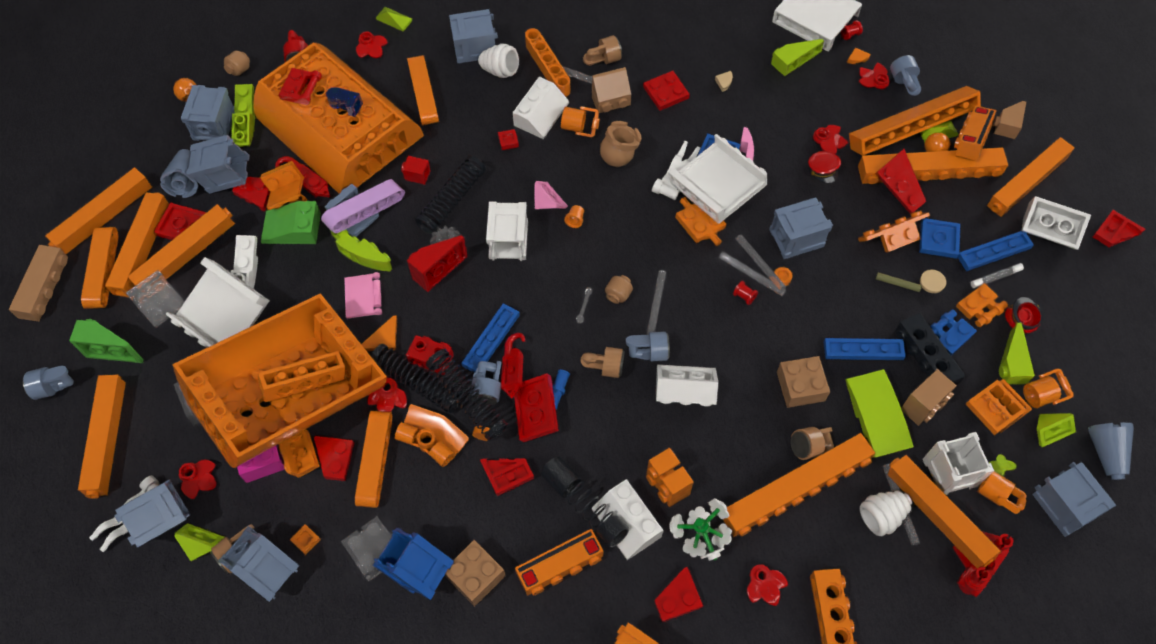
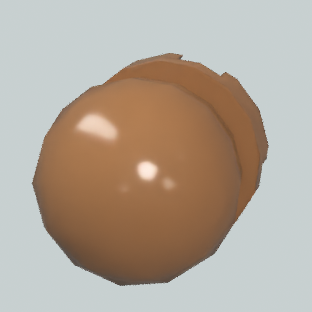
M612 122L607 128L605 138L601 142V157L610 166L621 167L627 165L632 160L635 149L638 148L642 139L638 129L635 128L633 130L627 126V122Z

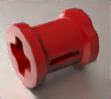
M855 20L852 24L845 25L840 33L844 40H848L854 35H861L863 27L860 21Z
M741 281L735 288L733 295H738L746 301L747 305H750L758 295V291L752 290L745 285L744 281Z

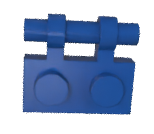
M953 309L948 313L945 312L937 323H933L930 326L951 356L977 332L963 318L956 322L954 317L957 315V312ZM945 325L950 328L947 332H944L942 329Z

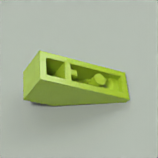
M817 39L786 44L774 51L771 64L786 76L821 53L824 40Z
M1017 323L1010 331L999 367L1000 377L1008 384H1028L1035 376L1022 323Z

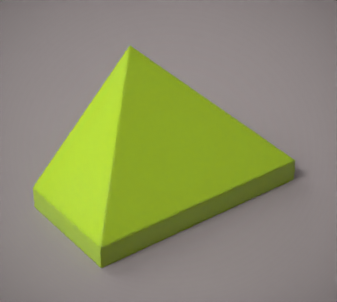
M384 7L376 17L377 20L401 31H404L412 22V18L387 7Z
M947 121L919 132L924 142L933 133H943L948 138L958 136L952 121Z
M1071 413L1040 414L1037 433L1039 446L1041 447L1076 432L1074 415Z
M188 523L175 532V538L190 561L210 552L213 546L224 539L223 536Z

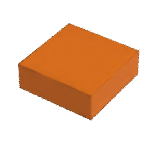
M306 524L290 539L305 555L321 540Z

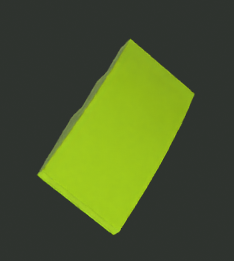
M885 370L845 379L855 416L860 420L864 437H867L869 445L875 451L873 457L913 448L903 412Z

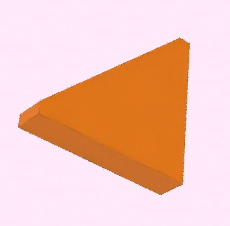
M392 316L361 344L366 351H374L380 344H385L389 349L396 350L397 316Z

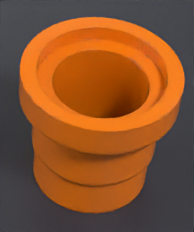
M578 205L572 206L569 213L565 216V223L572 228L581 227L584 209Z

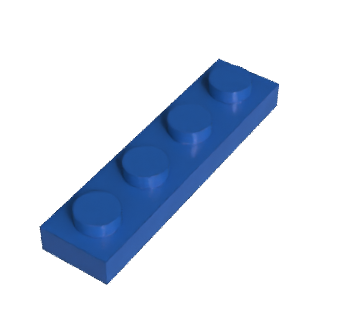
M1020 231L960 252L958 259L965 270L969 271L1029 250L1034 244L1026 232Z
M503 303L462 361V366L475 373L480 361L488 362L520 316L519 311Z
M825 338L824 340L825 359L904 360L905 358L903 339Z

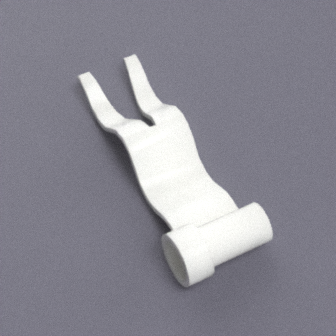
M684 141L679 153L672 160L666 175L662 180L657 179L654 183L652 192L656 194L661 193L676 200L680 191L670 183L668 172L673 168L680 171L696 158L700 147L697 146L688 159L681 161L688 143Z
M153 475L146 477L139 486L142 491L131 497L126 503L159 485V481ZM115 517L105 521L98 526L89 538L93 541L104 530L123 522L118 523ZM124 524L108 535L103 546L100 548L102 552L108 548L114 539L128 533Z

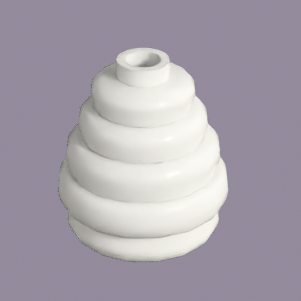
M499 44L484 50L479 56L478 62L482 69L494 76L507 78L516 73L519 57L513 46Z
M900 491L870 495L860 505L861 517L875 535L884 536L885 534H892L911 511L912 500L908 494H903Z

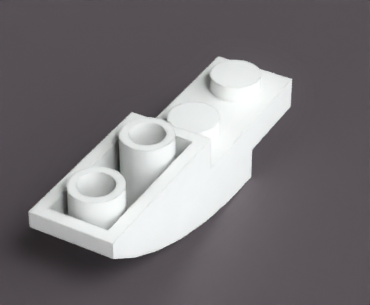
M236 235L234 270H231V273L254 289L258 257L256 256L257 237Z

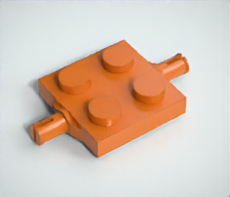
M686 197L682 198L680 203L685 209L676 213L675 218L696 243L704 239H711L715 246L720 245L722 240L716 234L726 228L727 224L724 220L718 224L696 204H691Z

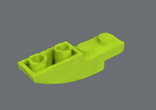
M253 84L235 85L232 139L238 147L250 146L255 126Z
M346 229L339 233L331 231L332 236L336 239L335 242L338 250L352 261L380 271L390 272L392 270L390 257L386 253L382 254L373 242L369 243L365 238L359 241L355 236L351 237Z

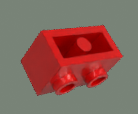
M417 335L406 354L408 362L413 361V365L418 364L419 367L429 370L426 366L427 360L437 351L446 349L449 355L452 356L448 362L452 360L454 355L452 347L447 343H437L429 337ZM442 366V367L439 368V369H436L435 372H436V373H439V371H440L444 366Z

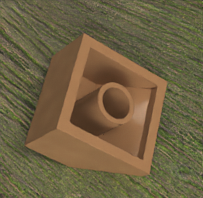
M625 67L592 76V99L599 113L631 105V90Z

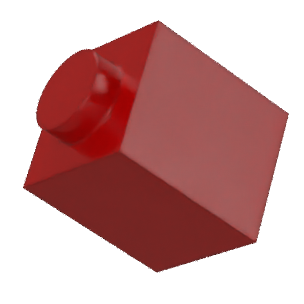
M408 156L406 162H403L401 167L405 180L424 185L431 171L428 160Z

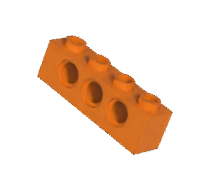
M339 351L259 372V387L264 401H272L344 380L345 365Z
M840 569L813 571L810 575L822 644H857L856 641L854 642L852 634L854 633V623L852 619H849L848 614L850 602L844 593V588L846 587L844 575H841ZM826 589L834 591L836 597L830 598L826 593ZM830 611L837 612L840 620L832 619ZM835 633L843 636L844 643H838L835 640Z

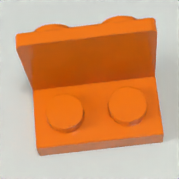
M293 161L261 174L260 179L270 191L267 204L268 210L280 208L283 204L290 201L294 202L300 197L304 176Z

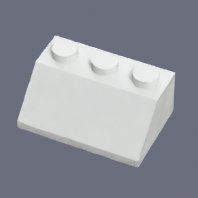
M539 77L513 111L514 126L544 139L562 114L564 107H567L569 104V100L554 83Z
M1035 196L1029 202L1025 212L1022 231L1078 250L1091 215Z
M657 365L656 401L664 404L680 402L683 405H690L691 403H698L702 406L716 405L718 392L716 368Z
M627 479L610 489L592 507L593 512H595L599 506L606 504L605 509L597 515V518L601 521L606 514L613 511V515H617L629 527L627 536L617 545L627 560L662 537L663 529Z

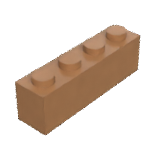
M44 245L38 246L9 308V311L17 318L40 321L45 313L46 305L53 295L56 283L60 280L61 272L67 264L68 256L61 248Z

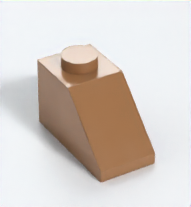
M1025 101L1003 109L1000 116L995 117L993 126H996L994 134L1013 139L1017 137L1022 128L1026 107Z

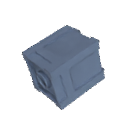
M489 9L449 15L457 63L476 61L484 50L495 45V39L498 38V35L492 26L491 20H494V16L490 14Z
M192 85L181 116V120L187 126L192 140H210L225 135L229 136L232 126V113H234L235 106H233L228 96L227 88H207L204 85Z
M228 135L191 145V156L186 175L196 180L209 194L246 184L248 174L246 167L250 155L238 147Z
M817 198L782 207L774 211L775 216L769 230L784 259L825 246L827 235L831 231L833 224L830 219H826L822 211L823 206L821 202H818Z
M1075 462L1069 465L1071 469L1066 472L1064 470L1061 471L1059 476L1053 479L1048 476L1045 479L1046 484L1043 487L1037 485L1035 487L1037 491L1032 494L1064 537L1116 506L1082 462L1077 465Z
M169 479L116 509L117 514L114 516L118 523L121 521L124 523L131 536L128 537L131 545L136 544L139 547L185 521L191 514Z
M248 526L218 561L270 602L272 598L275 599V593L288 577L294 572L297 573L298 570L296 569L299 565L262 534L255 532Z

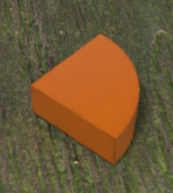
M855 48L847 63H864L870 58L871 54Z

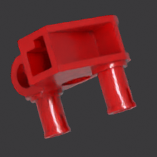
M983 532L1001 552L988 566L979 567L978 569L955 545L952 547L966 568L957 580V584L963 593L977 597L982 592L1007 556L1009 548L1013 545L1011 536L1006 539L1008 534L997 536Z

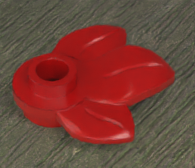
M363 32L360 34L359 44L356 47L357 55L360 58L366 55L372 58H380L383 53L381 46L386 45L388 42L381 35L374 36L370 32Z
M877 63L873 70L860 68L861 79L859 83L861 85L878 89L888 87V71L882 64Z
M837 125L819 128L813 134L814 141L820 144L823 151L836 154L837 149L843 148L848 144V141L839 135L841 127Z
M387 378L382 388L368 396V404L377 405L378 411L391 412L394 406L406 408L407 406L405 392L398 388L397 382L392 378ZM386 384H390L391 386L390 390L385 391L384 389Z
M201 460L196 464L186 463L180 467L179 478L183 481L181 490L187 497L195 499L199 490L209 491L216 487V480L210 474L216 466L215 463L210 460ZM193 471L190 476H187L188 472Z
M755 565L750 571L751 581L747 586V595L752 603L762 598L766 603L777 606L780 600L779 589L788 586L787 579L777 570H769L765 565ZM759 572H763L764 578L762 580L758 577Z

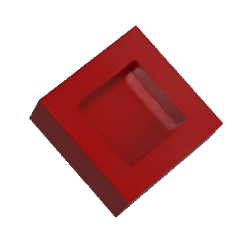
M515 129L498 132L502 150L519 147Z

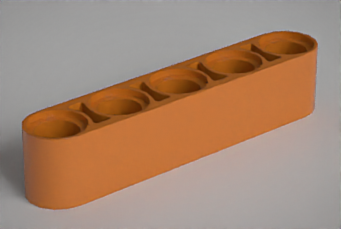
M535 28L528 29L525 32L526 48L545 78L554 83L564 96L567 97L570 94L569 76L541 33Z
M424 55L407 58L422 126L438 123V114Z
M116 227L95 228L93 231L81 295V304L84 309L105 308L107 306L109 290L105 285L115 262L119 237Z
M370 411L355 494L356 506L377 508L379 505L392 427V412Z

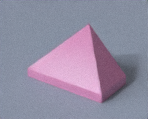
M535 182V209H566L568 207L548 182Z

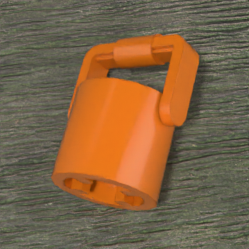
M564 107L561 129L574 131L576 135L594 137L600 119H598L599 111L586 107H580V109ZM586 111L595 112L591 134L582 133L585 125Z
M1055 369L1039 376L1040 379L1026 384L1023 388L1025 399L1034 408H1039L1049 403L1055 405L1074 396L1070 388L1071 386L1061 369ZM1054 373L1056 374L1058 381L1062 389L1065 391L1067 397L1060 399L1061 389L1056 380L1050 377L1049 375Z
M995 471L981 483L977 490L978 493L995 504L1002 505L1015 514L1024 510L1027 502V495L1023 491L1015 487L1013 482ZM1010 494L1018 498L1016 504L1007 499Z

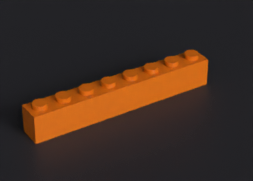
M965 86L849 133L850 148L863 156L969 111H973L975 106L981 107L980 91Z
M1003 148L982 149L978 161L956 156L957 150L906 153L917 180L922 181L951 178L963 179L968 177L980 178L985 176L998 177L1002 176L1008 167ZM897 154L862 156L858 165L862 184L883 183L875 173Z
M862 433L728 506L727 511L730 516L724 518L723 521L732 530L731 534L733 537L739 534L744 536L752 530L751 527L754 525L762 526L769 521L770 516L775 514L777 517L787 510L786 507L790 505L795 507L804 501V497L817 495L821 492L820 488L825 485L831 487L836 484L841 476L844 475L846 478L852 475L857 467L861 466L864 468L872 463L871 459L875 455V451Z

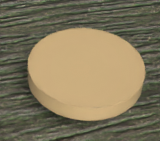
M927 270L922 274L920 284L929 293H939L945 288L946 279L939 271Z

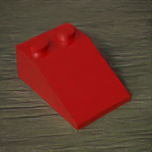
M460 235L420 248L417 252L412 253L407 260L412 279L429 292L468 257L464 237Z

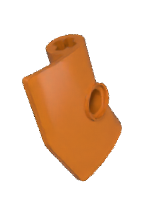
M412 404L409 406L404 423L401 422L395 433L396 440L419 447L442 467L450 463L469 440V437L444 415ZM425 438L432 439L429 443H422Z

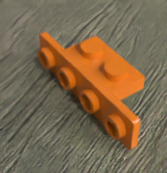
M922 211L911 213L910 218L902 217L896 219L895 224L890 225V223L879 226L877 231L872 229L864 232V236L859 237L858 240L859 242L868 241L880 236L885 252H890L920 240L915 222L930 216L929 212L922 213Z

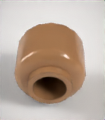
M233 51L224 58V69L229 74L239 76L249 69L250 60L244 52Z
M624 275L613 276L605 288L607 299L615 304L625 302L633 290L630 283L631 280Z

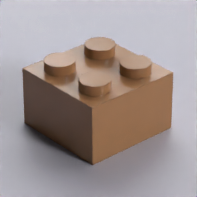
M819 356L780 363L777 375L787 408L826 401L830 390Z
M937 369L911 393L901 407V410L918 426L923 421L928 423L935 416V413L938 410L940 411L954 396L952 391L957 385Z
M475 540L453 560L452 566L445 573V577L474 607L506 576L504 569Z

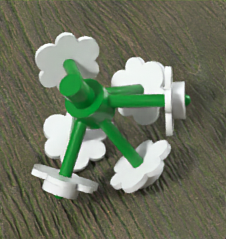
M715 498L709 502L711 514L705 512L703 507L698 506L695 511H689L690 517L687 519V524H684L680 514L672 517L670 531L673 533L674 538H681L684 533L683 529H695L696 536L686 539L683 545V551L690 553L691 557L698 555L701 556V559L708 557L709 561L717 560V557L721 556L720 552L725 550L724 545H728L731 542L732 538L730 535L732 530L726 524H721L715 530L710 528V521L716 515L721 519L730 516L726 505ZM709 532L714 534L712 538V543L714 545H717L720 549L714 551L710 539L707 535ZM700 536L704 537L710 553L706 554V544L701 542Z

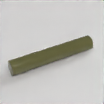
M879 272L876 275V280L917 292L921 290L922 285Z

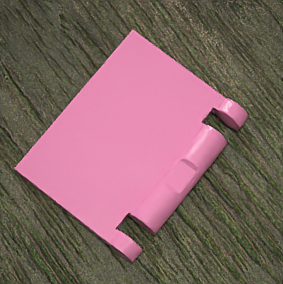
M375 272L373 274L345 278L347 319L382 314V309L379 308L382 306L380 280H373L379 279L380 273Z

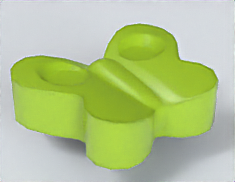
M1001 454L997 456L996 461L989 462L994 471L1003 477L1006 471L1016 469V464L1006 460V457Z

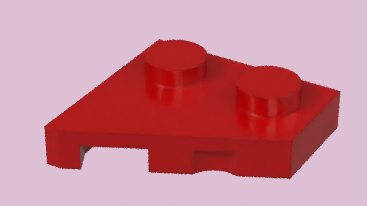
M1112 210L1093 238L1111 247L1141 235L1145 228Z
M315 436L314 440L324 478L346 481L354 447L353 440Z
M516 458L514 460H480L497 496L534 479V475L525 458Z
M685 567L654 601L662 622L703 608L688 567Z

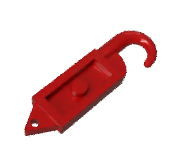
M284 156L277 160L275 168L279 167L282 163L293 161L304 176L302 187L314 197H330L327 188L329 187L328 183L304 164L299 163L290 156Z
M514 333L508 337L505 342V351L502 358L501 389L511 399L518 388L522 386L523 354L518 348L512 349L513 342L517 338H521L522 342H525V336L522 333Z

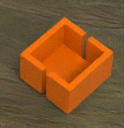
M670 448L649 460L646 475L651 486L655 485L658 488L660 500L663 503H667L669 507L689 496L694 482L683 466L674 471L673 468L680 465V461Z

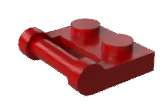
M291 68L279 92V98L308 105L311 101L310 96L317 82L321 80L322 74L316 70L310 72ZM310 80L304 91V94H301L307 81Z

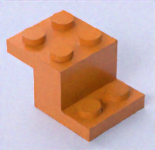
M1004 379L1001 381L996 380L966 403L970 410L994 435L999 432L1002 433L1032 410Z

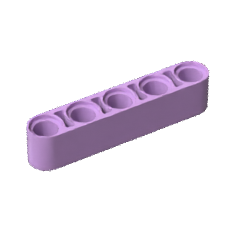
M389 179L327 210L322 215L321 220L333 233H339L401 201L405 191L396 182Z

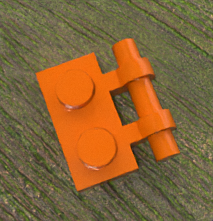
M984 283L958 302L956 307L969 320L974 316L978 318L975 324L978 327H982L984 324H989L996 315H1001L1004 309L1008 307L1006 301L996 303L995 300L998 298V295ZM987 307L990 311L984 312L983 309Z

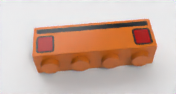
M975 106L972 112L969 111L959 137H957L955 142L956 156L978 161L993 125L996 110Z
M590 529L515 567V571L527 596L530 594L534 596L544 590L543 587L549 584L553 586L562 582L563 577L571 574V576L576 575L583 570L582 567L588 564L592 566L602 560L601 557H603V549L593 530Z

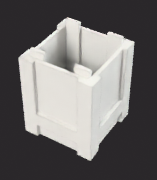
M489 202L486 242L489 244V259L508 258L519 259L520 261L526 260L528 233L526 202Z
M976 432L948 442L945 440L939 441L923 458L925 466H928L936 486L945 495L949 492L968 487L969 489L978 487L994 472L991 463H988L978 442L980 439Z

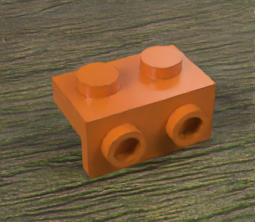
M303 430L279 444L278 449L283 456L285 462L284 469L288 474L301 477L320 467L309 431Z

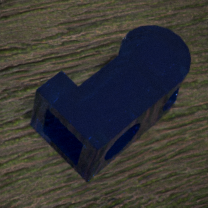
M332 87L326 92L330 107L347 110L349 116L356 117L363 105L360 93L338 87Z

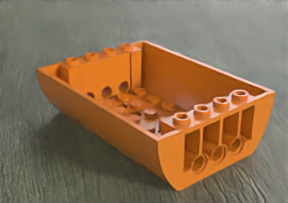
M313 42L258 81L255 90L254 113L256 118L339 194L351 184L359 187L424 136L418 124L327 47L319 43ZM291 68L310 72L316 70L322 74L321 80L317 82L310 96L311 101L308 105L279 98V92ZM310 80L307 81L301 94H304V91ZM319 91L324 92L323 94H320V95H317V94H316V93L319 92ZM329 101L337 102V105L329 104ZM341 111H347L343 115L339 114ZM352 121H359L355 125L350 124Z
M321 293L172 364L188 406L228 464L233 468L240 466L382 388L387 379L384 372ZM339 351L345 365L344 380L269 401L271 404L268 407L260 406L264 398L259 387V372ZM247 410L252 412V415L248 417L241 415L242 412Z

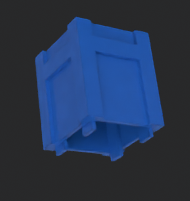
M396 528L392 531V537L379 558L374 559L375 562L372 566L411 593L417 592L431 600L437 586L454 561L419 534L414 532L412 534L405 533L403 530Z

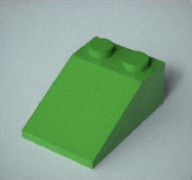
M297 201L266 211L261 243L316 244L321 216L316 201Z
M92 319L76 321L69 341L86 358L135 363L143 362V359L128 342L100 325L97 321Z

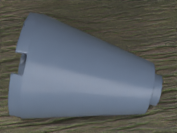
M179 150L160 177L161 188L171 196L182 195V198H187L194 195L197 191L198 182L186 175L191 156L190 150Z
M1113 423L1088 427L1090 437L1106 476H1111L1112 480L1125 479V475L1130 474L1134 432L1133 423H1120L1121 427L1120 425H1113Z

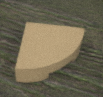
M729 71L715 77V81L722 92L726 91L731 85L732 72Z

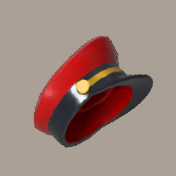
M819 151L809 158L810 172L818 180L831 183L838 178V168L841 165V160L836 154L828 151Z
M1027 297L1016 299L1005 312L1008 324L1014 328L1017 323H1022L1024 333L1036 331L1043 319L1039 306Z

